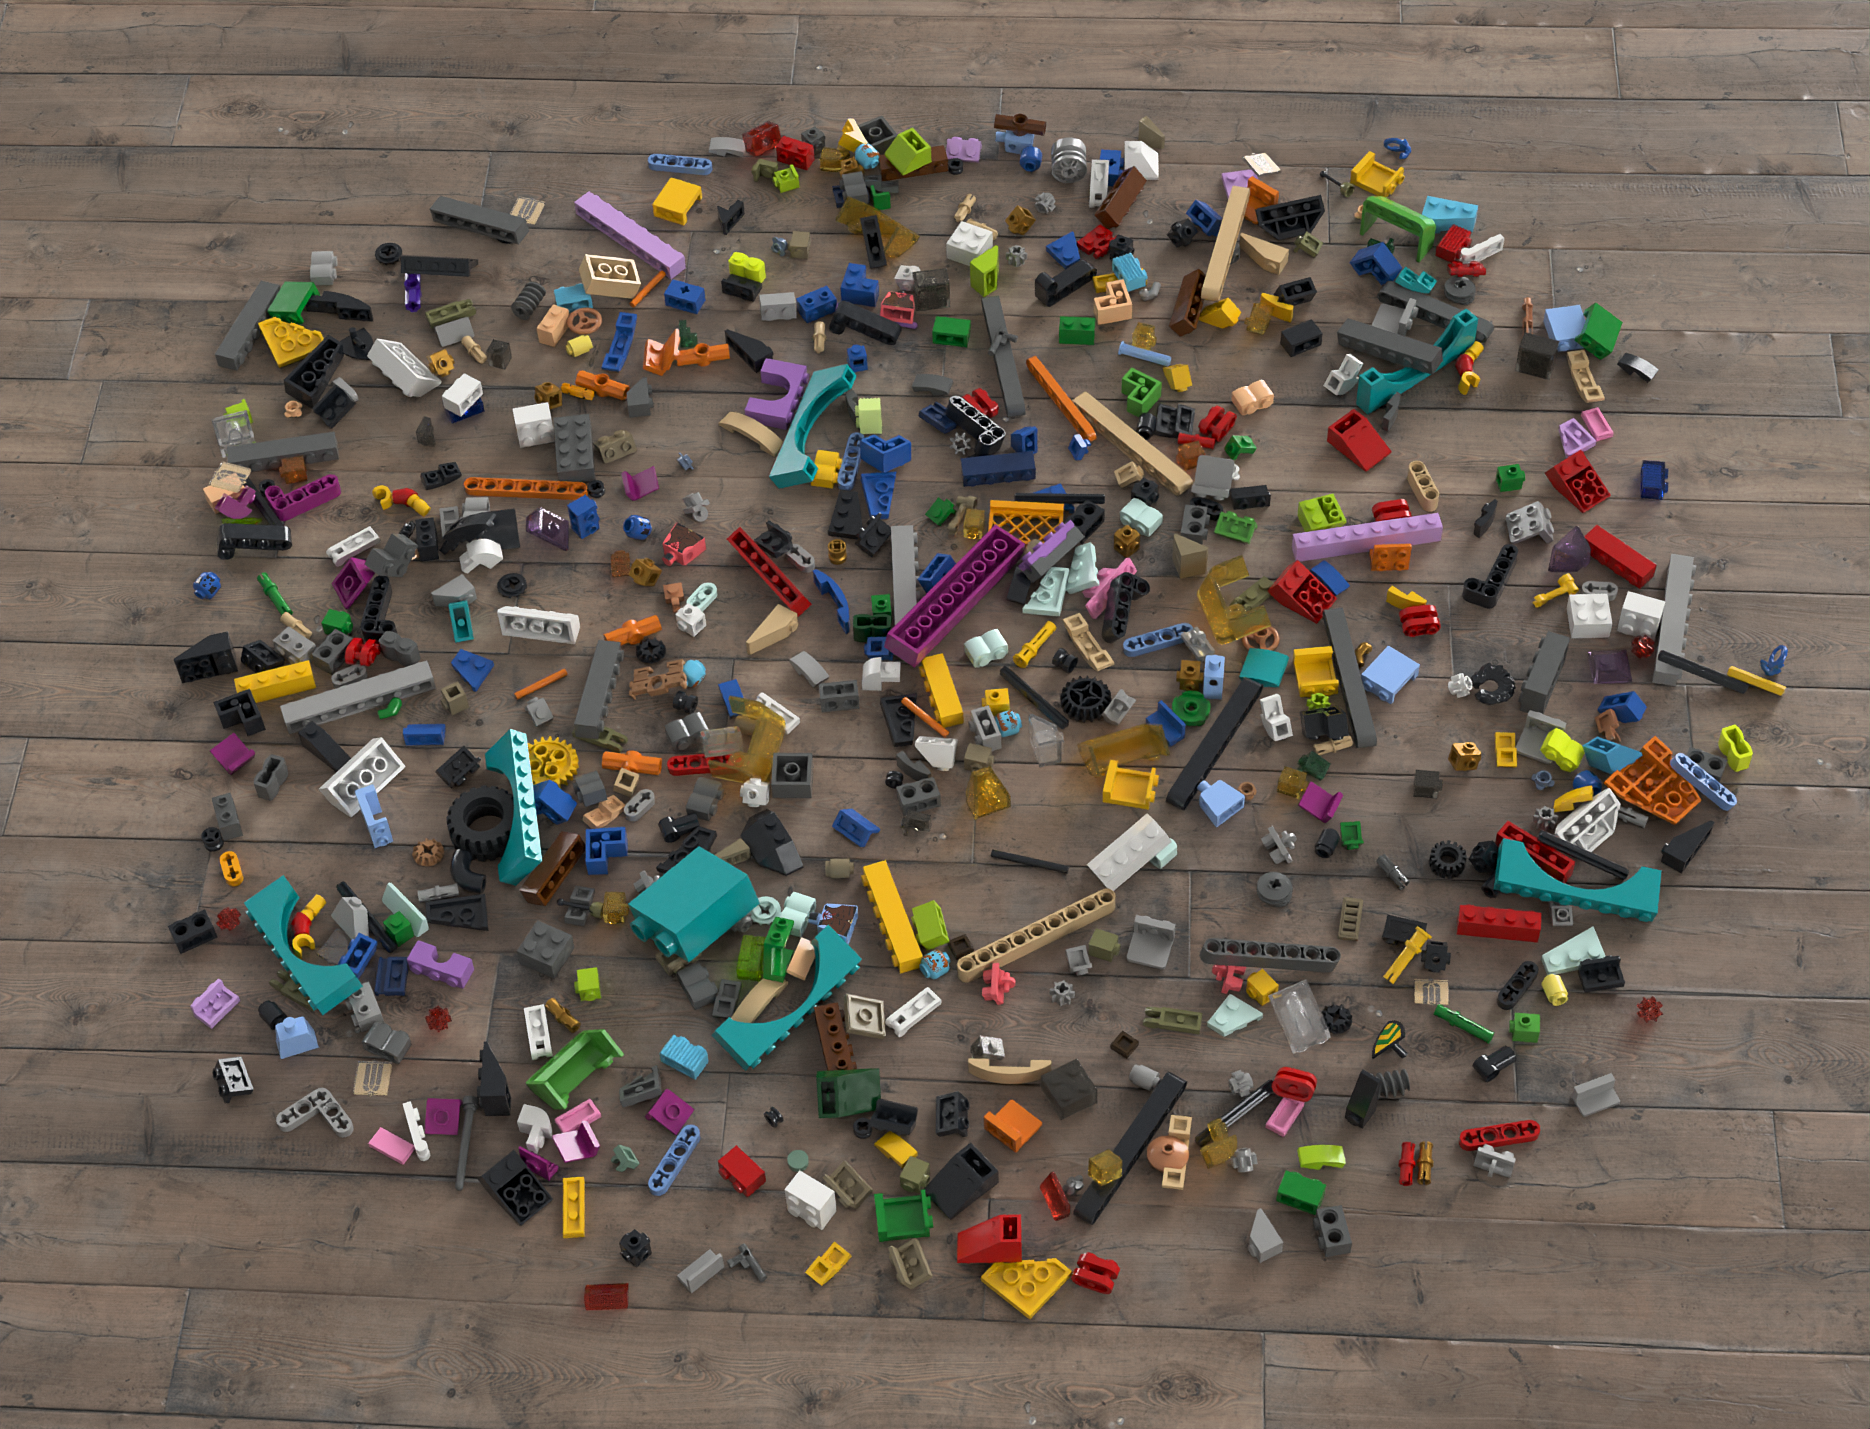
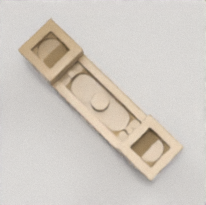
M1585 350L1567 352L1570 372L1581 398L1586 403L1603 401L1605 397L1591 374L1589 359Z
M729 412L719 422V426L732 433L736 430L760 444V449L773 457L780 452L783 441L774 432L746 415Z
M1080 613L1063 619V623L1074 645L1094 670L1100 671L1114 665V661L1108 652L1101 649L1090 633L1088 624Z
M762 979L741 1002L731 1019L743 1023H753L773 997L777 998L788 985V981L784 980L782 983Z
M968 1058L969 1073L990 1082L1022 1084L1037 1081L1051 1075V1060H1031L1030 1067L989 1066V1059Z
M1171 1115L1168 1136L1181 1139L1189 1147L1192 1117ZM1186 1165L1182 1169L1164 1167L1162 1188L1183 1190Z

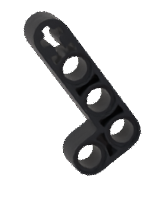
M1081 259L1053 278L1047 273L1042 272L1035 279V297L1047 307H1051L1090 282L1092 277L1096 276L1097 269L1085 259Z
M840 301L829 325V330L834 334L840 335L844 332L845 327H848L887 345H895L902 330L898 323L847 301Z
M952 396L949 399L945 414L978 440L974 449L977 456H989L997 452L1003 443L1005 431L960 396Z
M227 523L222 524L218 529L217 554L222 560L233 558L235 549L283 551L292 547L291 529L287 526Z
M1506 544L1502 547L1486 581L1476 578L1466 579L1462 593L1463 599L1487 609L1495 607L1516 565L1518 548L1513 544Z
M1124 572L1111 580L1102 627V638L1105 642L1113 643L1125 636L1131 601L1138 600L1150 592V585L1145 579L1129 572Z
M378 575L372 582L360 625L366 642L368 639L377 640L379 644V639L386 631L397 633L395 623L385 620L392 596V587L387 576Z

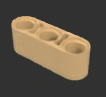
M1413 461L1409 464L1407 480L1422 509L1428 512L1435 511L1438 506L1439 491L1424 463Z

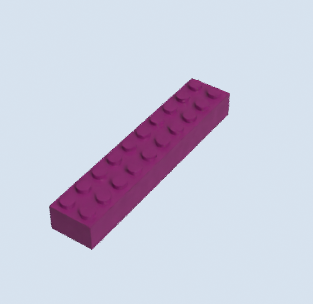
M995 524L887 633L884 647L915 668L1021 559L1025 543Z

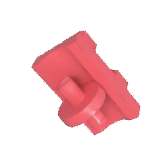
M1214 965L1212 967V973L1216 975V980L1221 981L1222 977H1225L1221 993L1227 994L1228 990L1240 992L1243 979L1235 977L1233 974L1244 975L1246 967Z
M993 963L992 969L983 971L984 982L986 984L991 983V986L982 988V996L985 1001L995 1000L997 1005H1001L1004 1003V992L1008 993L1010 988L1015 987L1016 981L1010 977V973L999 968V963Z

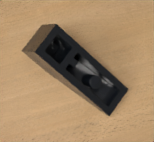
M877 215L860 218L870 269L887 266Z
M728 329L725 330L726 343L755 373L761 371L766 358L773 359L774 353L772 349L762 341Z
M311 721L298 732L302 746L335 772L340 770L351 759L333 738L315 722Z
M1708 821L1674 837L1669 844L1665 843L1661 850L1663 854L1661 862L1683 873L1712 833L1715 822Z
M1365 1070L1360 1072L1345 1113V1119L1350 1124L1359 1126L1362 1129L1376 1111L1381 1083L1379 1078Z

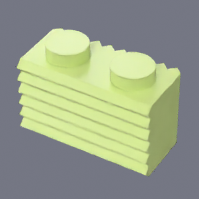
M860 398L859 405L855 406V415L859 416L856 417V428H860L861 434H882L880 398Z

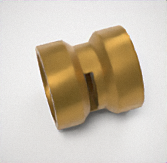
M840 539L830 541L828 543L829 561L834 565L843 564L847 560L845 542Z

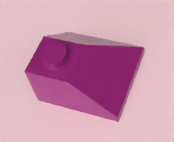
M351 557L331 583L345 609L350 608L375 574L373 570L365 565L366 560Z

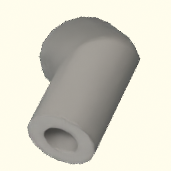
M1154 282L1149 291L1145 288L1144 290L1141 289L1139 291L1140 298L1144 301L1156 298L1161 284Z

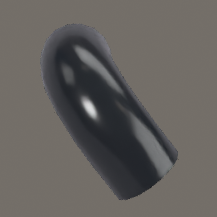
M455 850L450 866L454 882L464 890L483 894L486 886V875L470 870L473 856L468 851Z

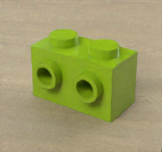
M934 900L912 908L914 916L911 919L918 931L916 939L919 945H923L928 951L949 943L941 907Z

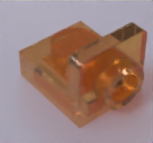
M621 550L610 554L612 577L629 576L628 574L631 570L629 553Z

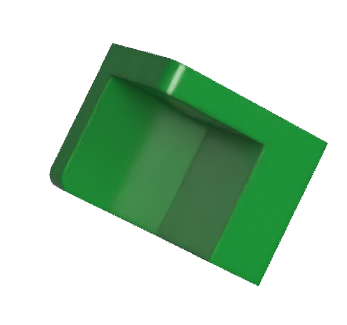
M870 185L874 211L890 209V193H876L874 185Z

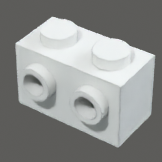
M463 374L443 393L444 408L462 416L483 395L481 382Z

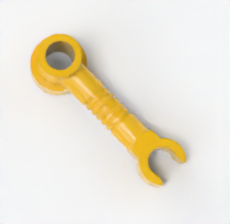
M1570 573L1558 579L1559 588L1546 594L1543 593L1535 596V601L1532 602L1535 607L1539 608L1549 600L1566 592L1569 595H1575L1579 589Z

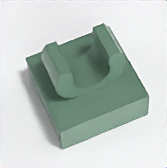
M618 1145L613 1149L616 1155L612 1157L611 1162L617 1164L620 1161V1165L616 1168L617 1171L623 1172L627 1167L635 1169L640 1164L631 1148Z

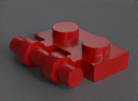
M1100 224L1077 241V247L1088 255L1093 253V257L1098 259L1107 254V251L1110 250L1108 249L1109 243L1116 236L1113 238V232Z
M1453 261L1452 264H1447V271L1450 276L1463 277V275H1472L1473 277H1479V275H1486V268L1479 261H1470L1469 264Z

